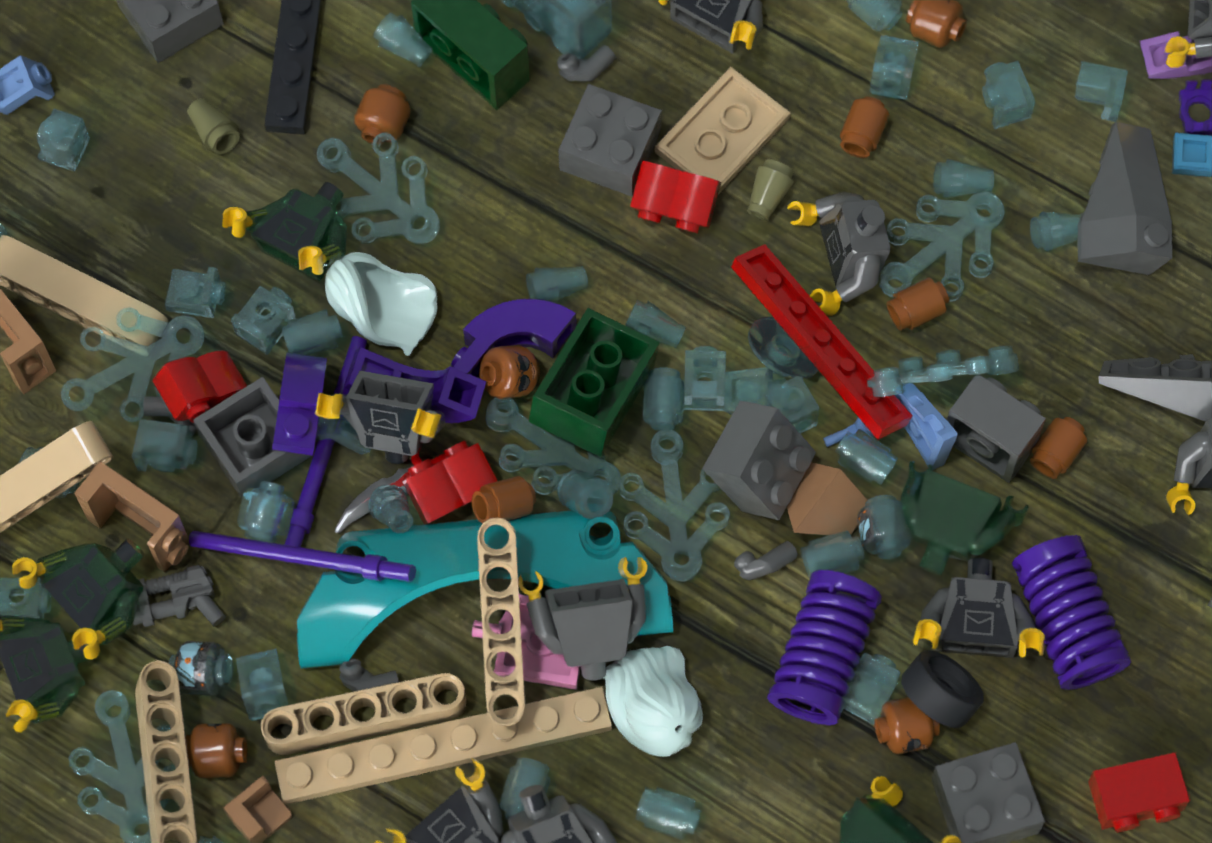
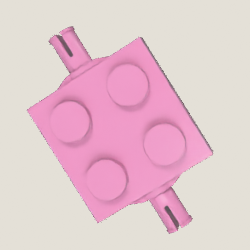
M519 594L523 681L576 690L581 666H567L563 654L552 653L536 636L526 605L530 602L529 597ZM506 610L499 624L489 623V627L497 634L507 633L513 626V617ZM474 620L472 637L483 638L482 621ZM508 652L497 653L494 673L499 676H507L514 671L516 662L512 654Z

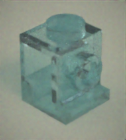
M1015 61L1008 64L999 62L986 68L984 71L986 84L982 87V93L989 109L994 108L995 110L992 119L994 129L1031 118L1035 99L1019 62Z
M53 109L51 115L41 123L37 133V142L41 148L38 159L75 172L90 140L83 118Z
M259 286L239 314L235 313L231 318L235 335L268 355L296 319L293 306L290 305L292 299L277 287H272L268 291ZM265 308L271 311L267 315H260Z
M700 346L694 350H685L684 410L724 411L726 351H717L716 348L710 346ZM701 377H708V378H710L712 381H697V380H698L699 378H701Z
M140 419L132 458L138 471L146 472L147 464L163 472H173L175 468L187 470L188 464L193 465L195 463L198 445L197 441L193 440L187 425Z
M38 577L35 586L29 589L22 588L19 585L20 578H0V620L24 622L25 627H43L44 613H50L51 594L44 587L40 577ZM12 596H24L21 602H12Z

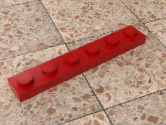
M766 244L735 257L731 266L734 272L877 440L909 424L913 415Z

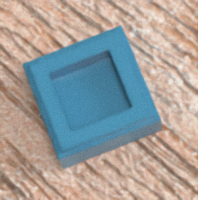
M1175 133L1173 138L1172 174L1211 177L1212 136Z

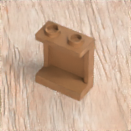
M0 289V327L13 342L0 355L14 383L24 395L56 372V369L43 341Z
M100 461L74 493L87 520L101 529L116 510L153 535L147 545L160 570L166 572L171 565L176 566L179 564L189 548L187 545L189 538L180 516Z

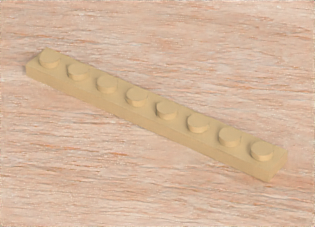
M598 687L525 704L524 714L521 719L509 726L498 725L492 721L488 713L277 760L275 761L282 801L287 805L471 763L470 758L480 761L612 731V725L603 688ZM518 706L494 712L501 718H510L516 713Z

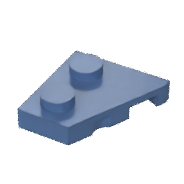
M912 382L898 387L895 396L913 415L905 429L930 471L943 466L958 436L956 430Z

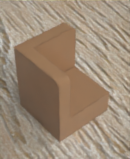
M264 776L256 780L223 808L229 820L249 843H263L292 818L290 810L273 792Z

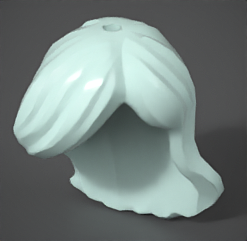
M352 252L345 255L342 259L334 261L326 273L325 292L329 304L339 316L350 321L363 337L378 345L402 348L405 355L409 356L433 324L437 312V291L434 284L422 274L403 273L393 270L373 256L361 252Z
M664 646L661 648L651 647L629 650L623 659L616 660L613 664L606 667V675L603 678L606 681L608 709L617 729L631 744L646 753L661 757L675 754L691 744L692 733L702 725L703 712L701 702L694 687L686 680L684 656L680 649Z

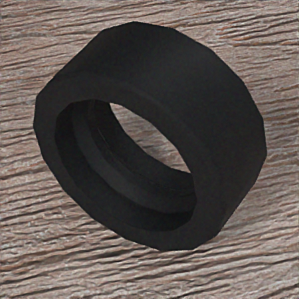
M924 650L919 653L902 674L901 684L911 701L926 715L948 727L961 728L984 702V694L973 676L959 663L937 651Z

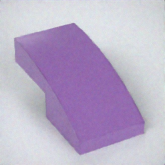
M1179 32L1140 41L1149 79L1178 78L1212 72V57L1196 58V54L1187 55L1186 61L1181 67L1173 68L1166 64L1167 57L1170 54L1165 52L1166 45L1172 37L1179 36ZM1188 36L1182 37L1186 39L1188 43H1195L1194 40L1188 38Z

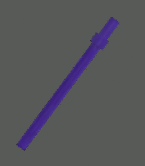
M359 336L352 337L333 395H348L350 390L344 388L346 377L355 351L360 347L366 348V339ZM340 415L339 419H325L297 507L291 510L286 526L289 527V532L284 545L301 547L304 535L310 533L315 518L312 515V511L343 415Z
M192 531L189 536V545L191 547L359 573L365 579L382 581L384 578L412 582L416 576V567L414 565L391 562L385 556L367 554L365 557L200 531Z

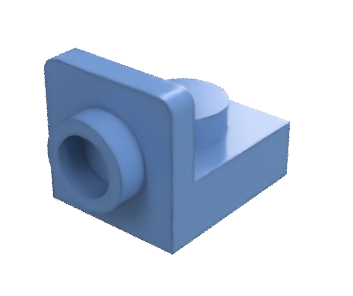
M20 55L0 69V113L7 115L35 96L46 100L55 96L50 84L52 81L51 74L42 63Z

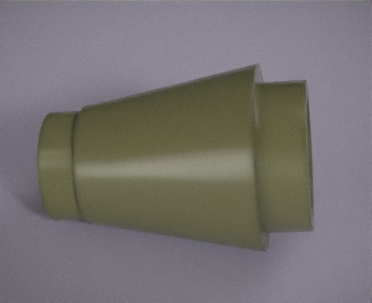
M197 99L191 103L187 114L191 118L205 148L209 151H214L216 154H225L232 150L240 138L237 124L208 103L206 99Z
M766 159L763 166H758L747 212L760 220L768 221L771 214H773L794 184L792 180L794 171L781 162Z

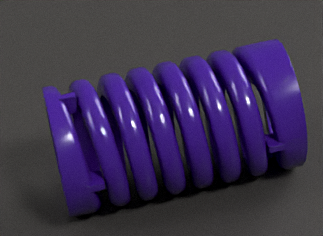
M1078 535L1058 537L1040 543L1018 555L1012 562L1019 584L1024 587L1025 599L1030 602L1029 609L1031 614L1036 617V627L1045 636L1046 652L1048 657L1054 660L1053 670L1056 674L1060 675L1058 676L1059 685L1064 690L1082 688L1100 682L1121 672L1131 664L1127 649L1121 640L1120 632L1113 629L1115 627L1114 617L1106 615L1110 609L1106 601L1101 600L1104 592L1101 587L1095 586L1098 578L1096 573L1089 571L1092 568V563L1090 559L1084 558L1087 556L1085 545L1081 536Z
M815 570L812 572L806 588V596L801 602L802 610L797 612L796 624L792 627L790 633L791 639L787 641L785 646L786 653L780 659L781 668L775 673L774 680L776 684L770 687L767 699L771 704L787 714L808 722L822 725H835L838 723L845 705L842 697H846L850 691L847 683L853 681L855 677L853 668L859 665L860 657L858 654L864 651L865 642L863 640L868 638L870 634V627L867 624L874 622L876 617L874 610L877 609V606L882 601V595L877 589L865 581L832 570ZM841 592L850 593L859 597L849 596ZM786 698L809 706L811 710L808 711L789 702Z

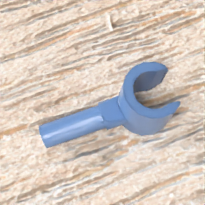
M857 417L853 425L826 436L823 440L826 447H829L850 437L858 436L861 439L868 440L873 438L874 435Z

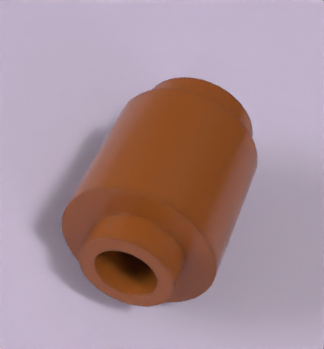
M864 97L863 99L853 101L840 133V138L842 139L840 146L845 152L856 157L866 158L869 157L871 151L876 150L889 119V112L885 109L883 102L873 97Z
M928 277L894 293L893 299L887 301L886 305L893 323L899 330L907 327L912 330L945 314V304L949 303V297L941 282L935 283Z
M1065 417L1064 419L1054 418L1032 449L1033 456L1030 458L1032 466L1041 474L1052 479H1056L1060 473H1066L1087 443L1084 427L1070 417Z
M521 476L483 485L472 496L473 512L481 523L493 518L511 521L531 514L533 505L536 502L534 488Z

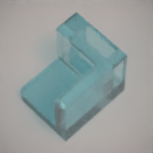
M1082 61L1076 81L1075 99L1103 105L1101 119L1116 122L1122 105L1128 70Z

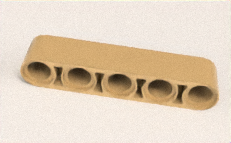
M6 235L0 237L1 286L139 355L148 356L169 323L168 319L161 312Z
M93 421L76 426L0 475V533L88 477L100 461L106 465L113 459L111 451Z
M493 518L481 525L477 537L486 707L488 715L493 722L498 725L509 726L521 719L525 708L516 535L514 528L509 522L501 518ZM494 525L504 527L509 535L507 545L498 550L488 547L484 540L486 530ZM496 567L506 569L511 576L510 586L502 592L491 590L486 582L487 574ZM498 609L507 610L513 617L511 630L504 634L493 632L488 623L491 613ZM499 652H508L515 658V669L507 676H499L491 668V660ZM508 694L517 700L518 709L510 718H501L494 712V701L500 695Z
M157 660L144 666L135 690L151 842L164 843L167 840H177L181 843H196L197 838L178 676L172 665L165 661ZM152 679L159 680L166 686V690L154 691L149 688L146 682ZM163 719L168 722L171 729L165 732L158 731L152 726L151 721ZM168 759L175 765L176 769L171 772H164L156 766L155 761ZM172 799L177 802L180 811L175 813L167 812L161 807L160 801Z
M442 673L278 707L270 710L263 717L261 731L270 750L279 755H288L451 721L458 718L464 712L466 695L464 686L457 676L450 673ZM443 690H452L458 694L456 700L450 704H441L435 699ZM410 698L417 704L412 711L400 713L394 709L399 700ZM359 708H373L375 714L366 722L357 721L353 716ZM322 715H328L334 719L333 724L326 730H317L312 727L314 720ZM288 724L293 727L291 734L284 739H276L271 736L273 729L277 725Z

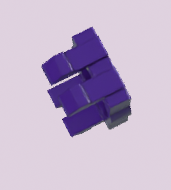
M1211 79L1201 80L1199 89H1195L1197 86L1196 80L1186 81L1185 89L1179 91V115L1185 134L1212 136ZM1197 103L1203 104L1208 107L1211 116L1204 122H1197L1189 116V107Z

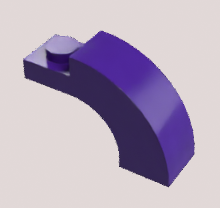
M519 299L495 305L479 314L463 329L465 345L469 348L462 347L453 358L451 366L478 378L480 376L481 361L490 349L512 345L535 348L554 358L577 326L576 313L557 303L539 299Z
M360 347L354 353L344 388L351 389L359 371L433 383L434 391L431 410L442 412L445 416V423H460L470 421L476 417L487 381L451 366L438 371L409 367Z
M286 353L272 450L313 456L319 416L315 414L318 393L323 392L327 358Z

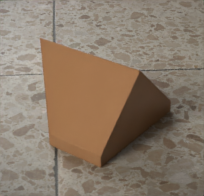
M811 462L786 508L794 533L844 536L849 539L858 527L857 515L864 508L871 509L872 505L841 469Z

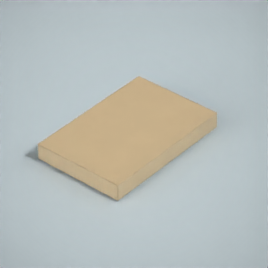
M730 67L655 146V153L677 170L719 180L721 182L720 194L790 119V112Z

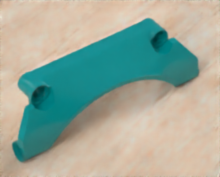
M597 507L539 513L507 521L515 531L518 578L521 575L524 581L539 583L535 571H537L543 578V585L555 589L624 579L627 586L628 579L623 578L618 571L619 561L623 557H627V570L630 574L634 575L638 571L637 558H643L647 563V572L640 578V584L645 586L646 621L637 636L673 632L670 596H668L666 580L634 542H620L617 519L610 510ZM477 519L345 533L337 543L336 553L343 554L347 547L358 546L365 552V556L367 554L385 556L391 562L414 565L416 567V576L412 582L391 578L377 581L365 579L359 573L341 570L323 572L297 618V646L300 668L334 666L348 662L362 641L376 626L400 607L433 590L455 583L480 579L477 537L483 523ZM598 522H605L611 526L610 533L602 538L592 536L589 530L592 525ZM494 525L486 530L484 540L488 547L498 550L507 545L509 535L504 527ZM496 567L489 571L486 579H511V576L506 569Z

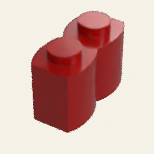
M642 161L630 207L639 210L637 217L640 219L660 223L661 218L666 217L677 220L675 228L698 233L700 227L708 229L710 227L721 182L705 176Z
M223 350L210 352L197 358L184 357L164 364L152 380L176 421L190 420V422H194L193 419L247 387L229 353Z
M464 440L443 451L447 459L435 465H432L430 459H427L407 469L411 477L405 479L402 483L424 525L471 502L474 492L479 491L481 486L498 481L479 443L468 447Z

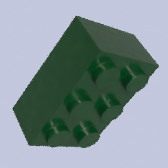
M477 0L411 1L416 39L495 110L502 107L530 81L527 40L517 29L507 28L490 5L486 3L481 5Z
M587 308L535 392L528 422L601 457L651 374L660 342Z

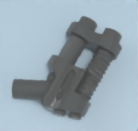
M203 565L187 567V571L163 577L159 576V578L155 577V579L151 578V580L147 579V581L144 578L134 580L133 586L126 587L129 603L138 601L139 604L138 608L131 609L134 625L143 623L144 627L155 625L154 620L177 615L178 619L188 616L190 609L198 608L212 626L215 627L224 621L226 615L212 600L215 598L212 588L214 584L209 576H205L207 572ZM171 590L172 599L150 604L149 595Z

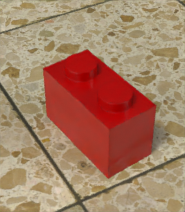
M1175 752L1095 770L1088 780L1101 828L1114 827L1115 832L1134 829L1140 826L1139 821L1154 817L1157 823L1179 818L1181 816L1180 812L1185 809L1190 801Z

